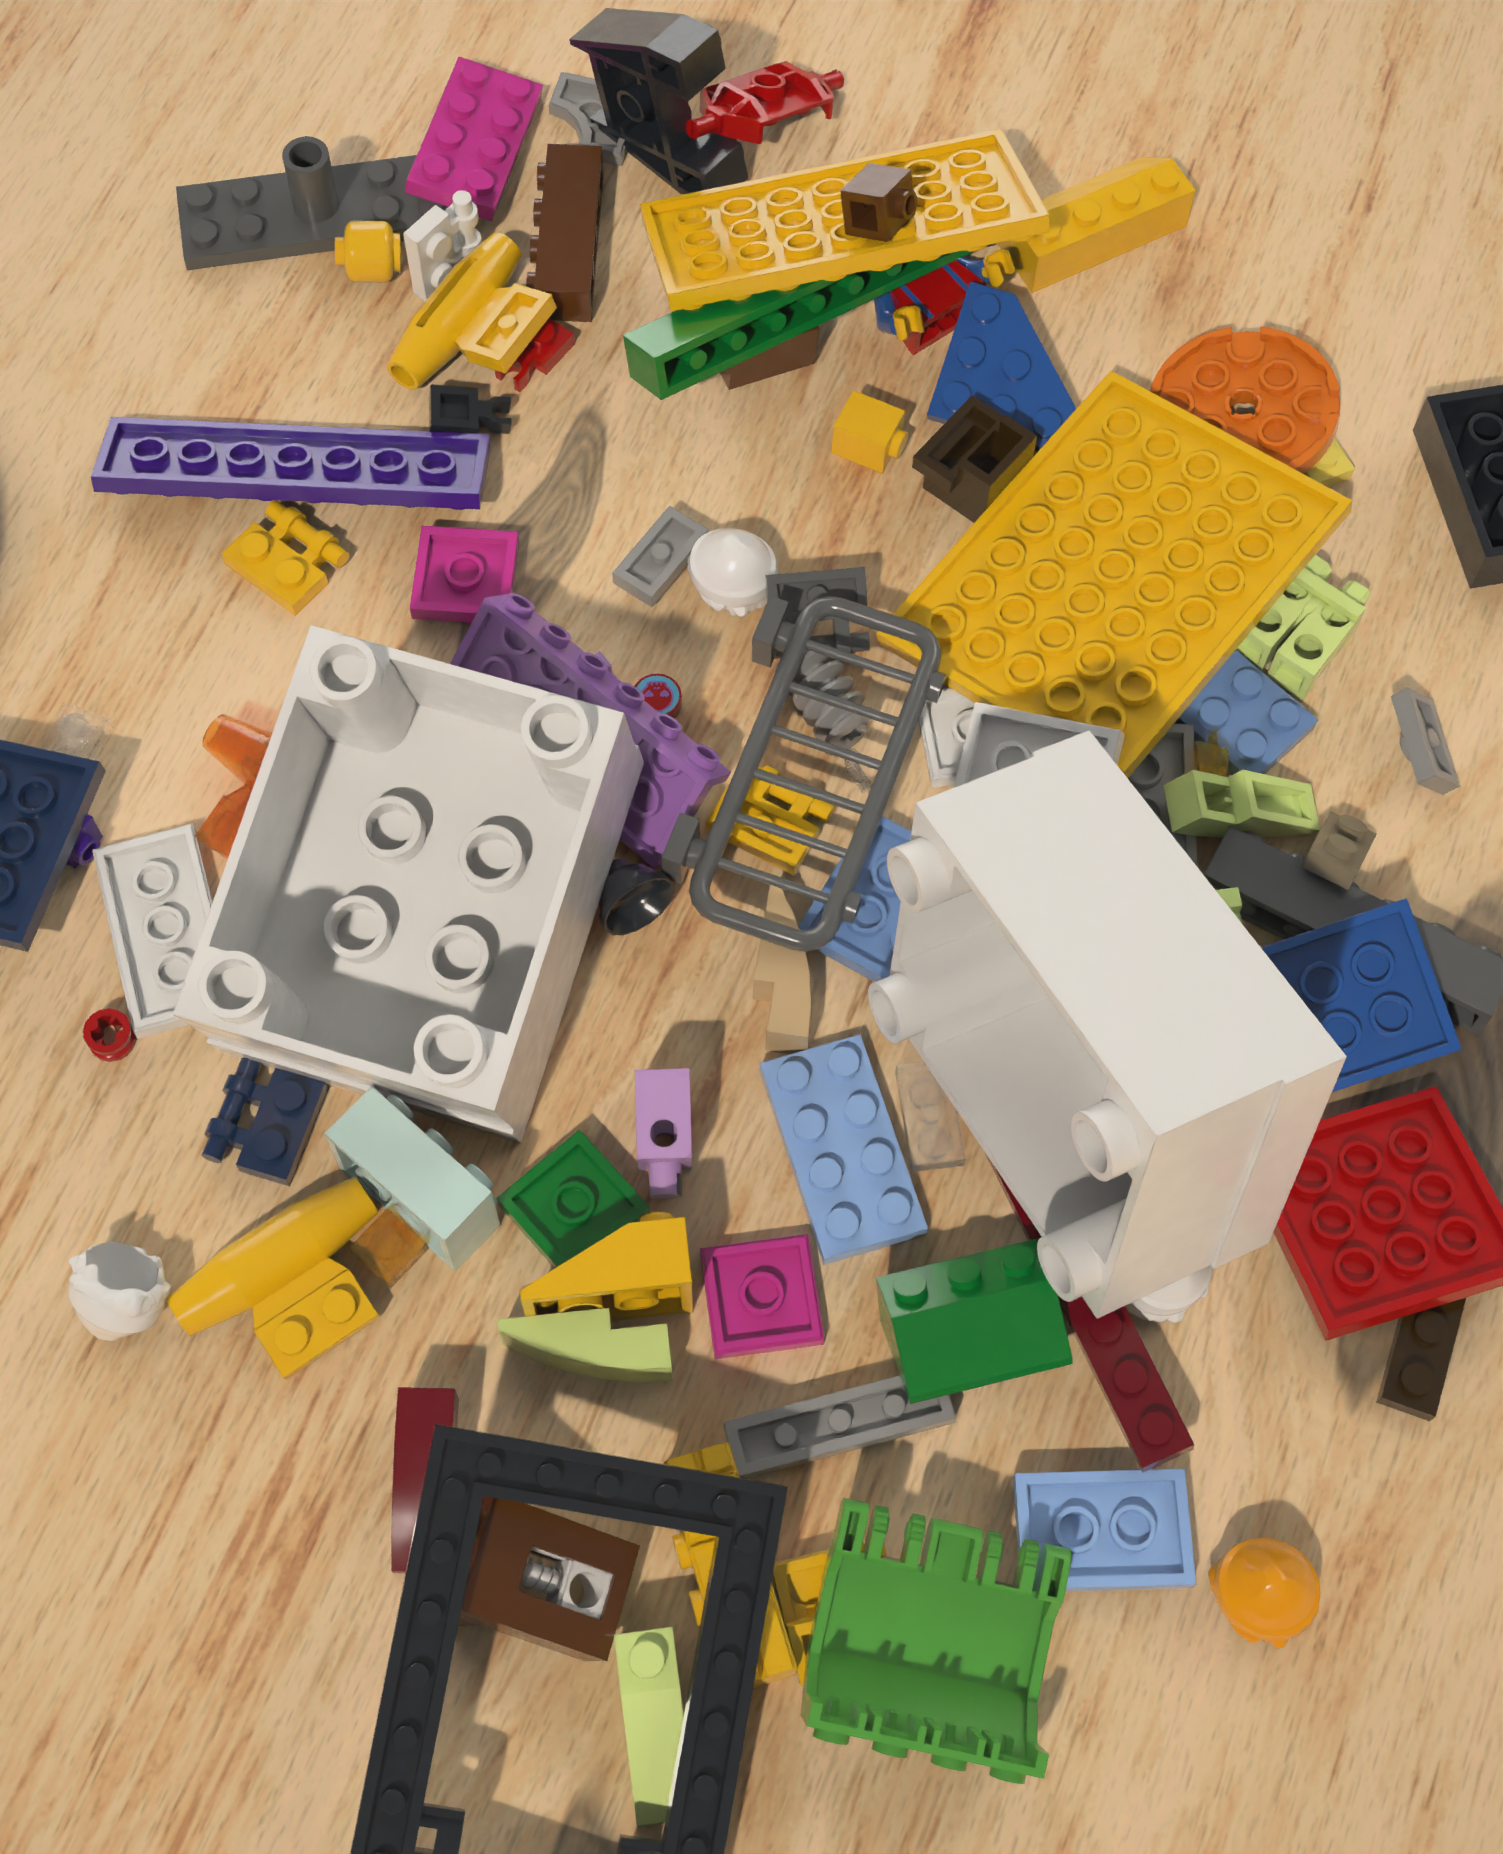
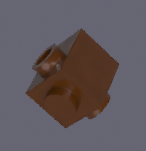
M868 163L840 190L845 235L888 242L915 215L917 195L913 190L910 169Z

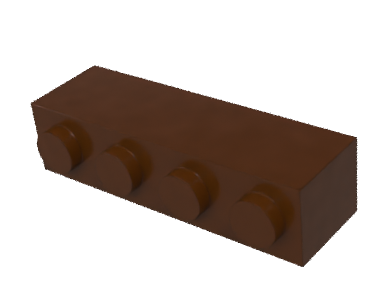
M547 144L546 163L538 162L537 190L543 191L542 199H534L533 222L534 227L540 228L539 235H531L530 263L536 264L535 272H527L526 287L552 294L557 307L549 317L553 321L592 322L604 179L602 146Z

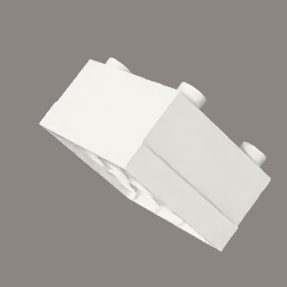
M311 625L173 1015L208 1037L206 1043L224 1054L240 1059H252L260 1065L274 1069L278 1068L322 1081L327 1085L363 1095L372 1086L385 1098L391 1093L396 1095L410 1110L521 1143L644 764L639 746L634 744L625 714Z
M1088 730L1031 753V758L916 802L910 841L891 848L887 855L890 880L901 903L890 975L870 984L868 988L870 1008L879 1029L890 1042L896 1044L906 1039L910 1040L1042 1236L1037 1243L1038 1258L1044 1275L1053 1290L1067 1302L1082 1296L1098 1319L1211 1265L1214 1270L1268 1244L1347 1056L1102 745Z

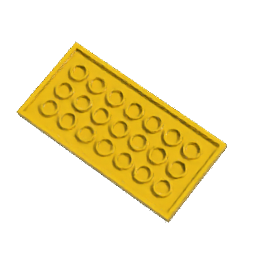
M1002 129L640 203L642 221L670 311L680 309L693 310L702 307L704 304L728 299L735 301L744 300L752 294L771 290L789 291L797 288L800 284L819 280L837 281L843 279L848 274L867 270L885 271L896 264L915 260L923 262L933 261L941 255L963 250L968 252L980 251L988 245L1006 241L1024 242L1032 239L1035 235L1050 232L1049 213ZM868 163L911 170L913 190L917 195L915 215L888 242L845 235L840 190Z

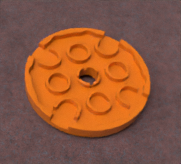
M1260 326V332H1232V327H1227L1194 338L1177 349L1163 363L1150 388V392L1302 474L1309 471L1325 455L1334 440L1339 425L1340 389L1335 373L1327 360L1306 341L1290 333L1269 327ZM1238 403H1250L1256 409L1254 415L1252 413H1235L1232 415L1231 408Z

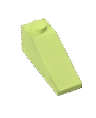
M673 1627L614 1635L637 1827L665 1823L684 1718Z

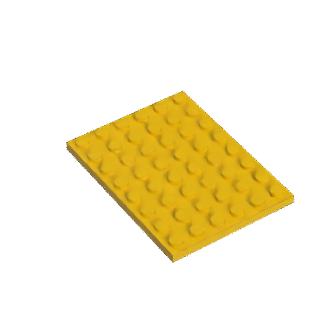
M1110 371L893 615L917 622L933 632L938 638L942 651L938 672L947 674L946 686L970 701L1121 730L1125 734L1117 766L1129 778L1351 513L1352 500L1121 375ZM880 631L876 632L878 644L918 667L922 652L916 644Z

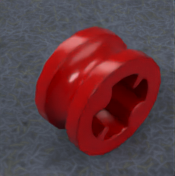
M107 1008L93 1013L87 1019L83 1028V1038L93 1055L102 1061L113 1062L123 1059L133 1050L136 1042V1036L133 1033L132 1025L128 1018L116 1009ZM113 1026L117 1032L115 1033L116 1042L106 1045L102 1039L104 1037L103 1029Z

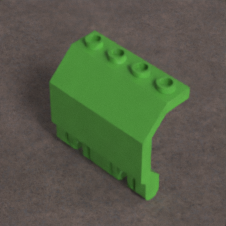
M843 1498L837 1515L832 1543L827 1554L806 1654L801 1717L807 1727L814 1728L813 1736L817 1739L840 1745H848L850 1736L873 1741L872 1750L899 1758H907L909 1749L932 1754L931 1763L957 1771H966L968 1762L990 1767V1776L1016 1784H1025L1026 1775L1044 1779L1049 1753L1038 1744V1698L1053 1624L1064 1601L1071 1566V1549L1044 1543L1039 1554L1038 1541L1024 1539L1017 1555L1013 1585L995 1581L1003 1552L1002 1533L987 1531L982 1545V1529L931 1518L926 1531L920 1564H918L925 1532V1516L911 1514L904 1530V1542L900 1559L881 1555L890 1522L888 1507L874 1506L864 1550L861 1551L868 1520L869 1503Z

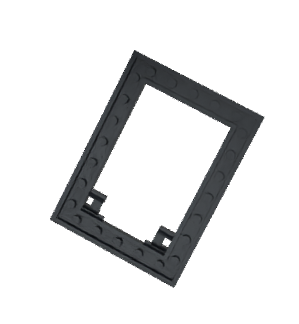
M435 1423L350 1854H458L465 1809L424 1803L483 1496L716 1536L662 1841L620 1834L617 1854H724L788 1487ZM419 1826L437 1829L433 1849L415 1847Z

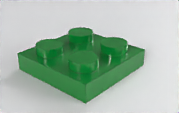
M580 1129L496 1197L500 1208L554 1269L627 1223L640 1222V1217L650 1213V1206Z

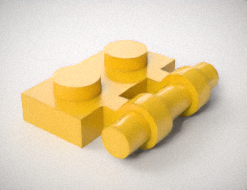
M274 500L267 506L265 515L274 521L276 525L268 532L254 521L221 555L224 564L296 616L328 585L326 573L319 568L326 561L337 568L343 567L349 559V552L338 545L337 537L324 529L319 531L306 522V515L294 506L286 507L278 500ZM295 537L308 546L301 555L287 546Z
M765 765L763 768L758 767V769L781 776L780 771L769 765ZM754 778L740 813L817 839L819 827L806 821V819L811 815L828 823L836 806ZM728 787L705 821V830L710 832ZM772 795L792 806L789 811H786L767 801L766 798ZM737 822L728 841L793 876L811 847Z

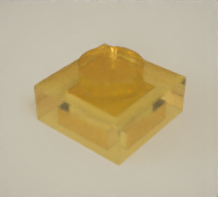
M388 1208L349 1247L351 1253L389 1288H392L429 1249L427 1243Z

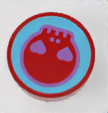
M650 674L644 676L635 684L634 687L644 694V701L656 711L667 714L674 719L679 715L682 707V694L680 686L673 678L664 674Z

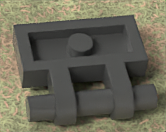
M865 567L765 575L767 601L769 596L789 602L788 622L794 625L803 608L817 598L827 596L839 597L868 606ZM833 616L823 617L819 620H832L833 634L811 636L810 638L812 641L830 645L833 648L848 653L870 651L868 631L850 633L849 621ZM777 651L774 659L781 658L783 652Z

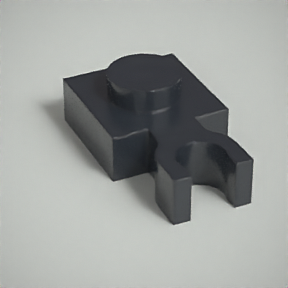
M431 384L429 391V431L478 434L479 427H485L494 433L509 434L512 424L511 418H500L494 413H509L511 397L498 396L484 401L478 400V388Z

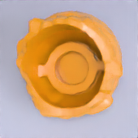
M1270 1537L1244 1540L1232 1546L1208 1571L1210 1588L1215 1594L1218 1606L1235 1632L1251 1644L1263 1639L1264 1642H1271L1277 1649L1283 1648L1289 1638L1298 1636L1310 1627L1314 1617L1319 1613L1321 1593L1317 1573L1310 1561L1299 1550L1286 1542Z

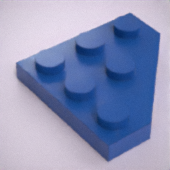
M970 282L927 412V419L945 424L968 398L973 395L1004 417L1007 415L1037 435L1034 451L1038 452L1076 410V407L1016 295Z

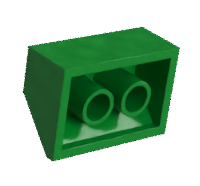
M1036 1239L876 1277L880 1322L910 1404L1073 1364L1072 1352L1058 1295L1049 1284L1041 1268Z

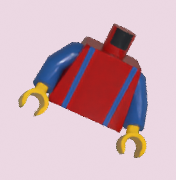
M1006 249L993 251L986 255L983 260L973 261L961 257L875 298L877 328L883 333L896 335L898 341H903L912 355L917 354L955 330L970 282L986 286L985 283H990L991 286L998 287L1004 281L1003 274H1013L1016 272L1009 251Z

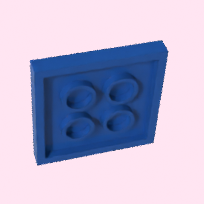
M1407 898L1261 947L1347 1056L1332 1092L1462 1050Z

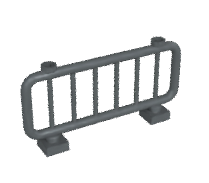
M769 596L752 637V662L771 668L777 651H781L783 654L707 840L700 839V819L680 812L662 854L661 863L662 872L668 875L673 882L679 884L683 883L688 868L694 869L690 881L689 894L692 905L704 918L713 923L791 950L808 952L820 949L831 942L839 930L842 920L850 924L854 923L863 898V894L854 892L856 883L926 700L934 703L938 702L947 674L938 672L942 655L938 638L929 628L917 622L844 598L827 596L817 598L807 604L799 614L794 625L788 622L789 602ZM833 616L913 642L921 649L922 655L915 674L812 641L810 638L820 619ZM806 649L910 683L911 685L899 716L896 717L794 683L793 680ZM792 692L894 726L882 761L777 726L776 722L788 693ZM771 735L878 770L865 804L758 769ZM756 778L861 814L848 849L740 813L753 779ZM737 822L843 858L831 893L828 894L723 858V853L735 823ZM720 867L825 903L826 906L818 925L811 930H798L714 900L710 893V886L717 868Z

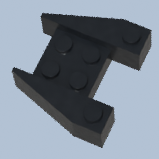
M605 8L569 39L570 45L589 54L602 108L590 118L591 123L597 124L598 129L615 143H617L619 137L624 139L626 151L677 192L683 195L737 184L748 179L741 142L733 138L724 137L718 133H710L694 140L686 132V122L692 119V111L688 101L726 69L721 47L722 42L717 29L685 14Z

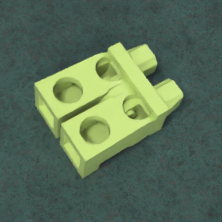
M1317 555L1310 560L1236 649L1262 672L1272 661L1266 676L1302 702L1313 689L1316 680L1354 635L1366 610L1364 606L1370 595L1369 589L1357 581H1347L1341 590L1326 582L1332 569L1326 561Z

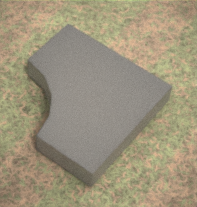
M561 72L548 105L549 114L565 120L576 130L579 145L602 146L604 163L622 166L627 154L626 147L624 146L625 140L619 137L617 143H615L598 129L597 124L591 123L590 120L602 108L595 79Z

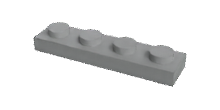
M899 1375L724 1422V1431L739 1477L749 1479L955 1423L956 1416L949 1395L910 1404Z

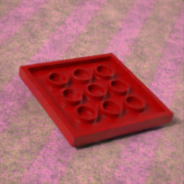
M1437 1086L1320 1120L1273 1233L1326 1341L1503 1286V1207Z

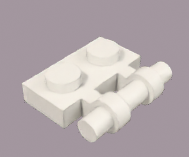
M461 190L454 193L452 198L453 204L445 211L434 205L403 233L413 293L423 301L429 298L460 259L462 260L482 243L480 232L475 229L479 220L478 209L467 191Z

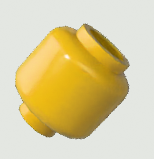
M350 221L345 227L344 237H335V265L345 266L346 276L352 282H389L393 277L394 271H401L400 234L393 233V229L388 222Z

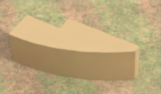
M770 885L764 918L799 930L793 910L782 889ZM760 939L753 979V999L771 1002L766 1029L765 1050L786 1054L807 1050L811 1014V989L806 952L791 950Z

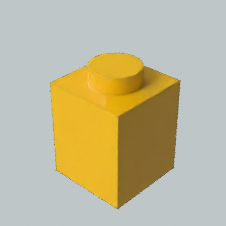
M853 390L833 425L831 453L883 474L891 458L899 459L906 446L908 432L903 431L905 410Z

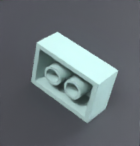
M371 1086L325 1132L337 1164L348 1177L356 1176L367 1194L456 1272L500 1226L496 1210L498 1201L490 1191L494 1185L474 1164L469 1163L464 1168L450 1156L454 1152L452 1146L437 1131L430 1128L424 1133L411 1121L414 1117L413 1112L401 1099L392 1093L385 1098Z

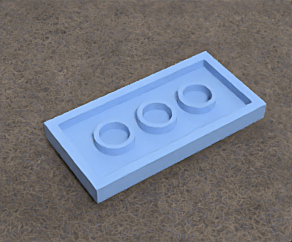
M861 1034L761 1062L759 1071L823 1265L927 1235L928 1227Z

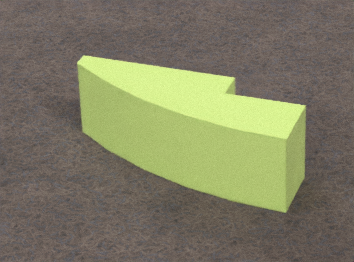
M1191 770L1163 785L1173 833L1223 838L1229 826H1232L1240 831H1250L1262 838L1309 835L1320 831L1312 787L1308 783L1248 770H1241L1229 777Z
M609 1308L497 1319L502 1345L531 1360L556 1369L601 1380L636 1383L673 1381L667 1324L612 1329Z

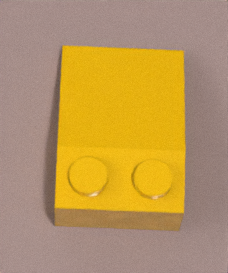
M667 1212L643 1215L639 1219L640 1222L627 1223L520 1290L525 1316L609 1308L611 1321L692 1313V1278L685 1217L673 1218V1215Z

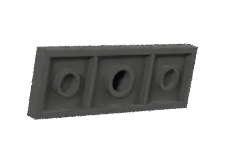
M310 136L293 139L285 146L282 152L285 168L283 173L176 187L183 257L187 270L335 251V237H344L345 227L350 221L388 222L393 229V233L400 234L402 242L404 241L403 233L434 205H437L444 211L448 207L405 193L406 181L417 155L332 166L326 144L320 139Z

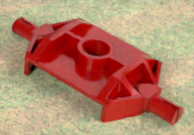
M784 61L705 87L700 91L699 111L702 116L689 119L686 122V132L694 140L710 133H718L724 137L762 144L763 127L773 126L779 120L796 114H807L811 109L819 106L823 109L826 115L825 118L829 120L832 118L834 97L832 90L843 87V74L835 69L818 75L813 71L806 72Z

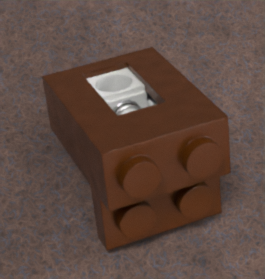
M483 1496L458 1626L481 1625L582 1661H608L640 1545L526 1503ZM529 1554L555 1562V1567H545L544 1562L536 1564L533 1558L527 1563ZM575 1576L581 1580L584 1588V1595L578 1606L574 1604L569 1593L571 1581ZM524 1585L526 1590L534 1588L537 1594L545 1592V1600L518 1591L519 1587Z

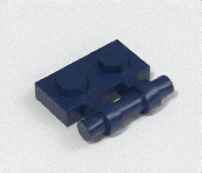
M241 1058L235 1074H230L227 1077L222 1090L226 1096L217 1118H211L204 1133L208 1140L201 1156L211 1162L222 1163L228 1146L242 1150L236 1163L240 1172L290 1187L328 1088L325 1082L278 1068L274 1069L268 1087L256 1084L255 1080L261 1065L252 1059ZM246 1103L259 1107L250 1130L237 1126Z

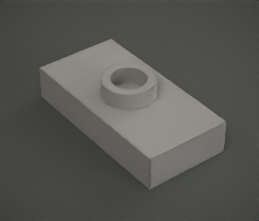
M669 506L612 572L613 583L653 607L688 565L687 560L694 544L702 535L708 533L709 529Z
M1408 687L1392 695L1391 699L1403 735L1400 737V746L1404 755L1412 764L1417 783L1442 795L1460 787L1433 699Z

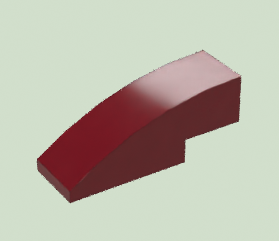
M398 1387L392 1486V1573L406 1572L435 1423L457 1427L459 1397L455 1388Z

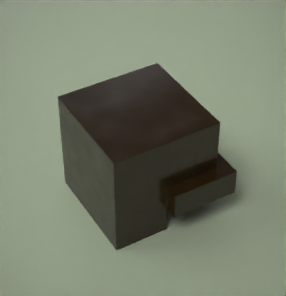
M971 395L913 456L912 468L924 475L923 489L975 523L1033 458L1037 435L1007 415L1004 417Z

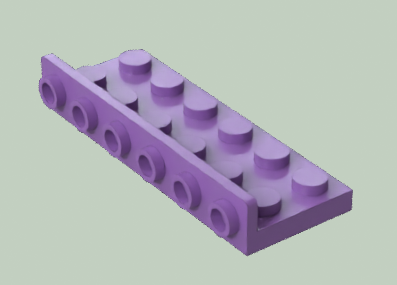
M516 593L485 597L450 664L623 712L634 744L639 746L644 764L620 840L654 869L661 867V857L679 813L694 817L712 786L726 782L731 771L719 762L720 758L715 751L703 744L694 742L681 731L682 726L677 720L667 714L659 713L645 702V696L639 689L628 683L621 682L607 671L608 666L601 658L584 652L571 641V635L564 628L547 622L534 611L535 606L530 600Z

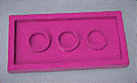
M458 56L408 175L405 193L449 207L453 204L452 198L454 193L461 190L467 191L471 195L472 202L477 206L478 217L493 222L540 102L543 85Z

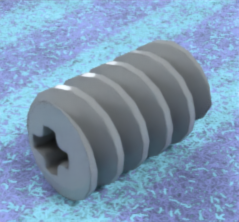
M806 649L793 680L794 683L860 705L863 703L865 698L862 692L848 693L854 685L853 678L848 675L839 677L844 670V665L841 661L834 660L828 662L831 657ZM792 692L788 693V695L793 696L792 700L795 707L803 712L806 724L814 727L813 733L816 739L846 749H850L863 738L867 730V724L872 720Z

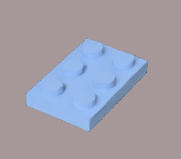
M1150 1469L1143 1473L1141 1470L1014 1474L1013 1491L1018 1551L1024 1539L1038 1541L1039 1554L1044 1543L1071 1549V1566L1065 1592L1193 1588L1196 1585L1185 1469Z

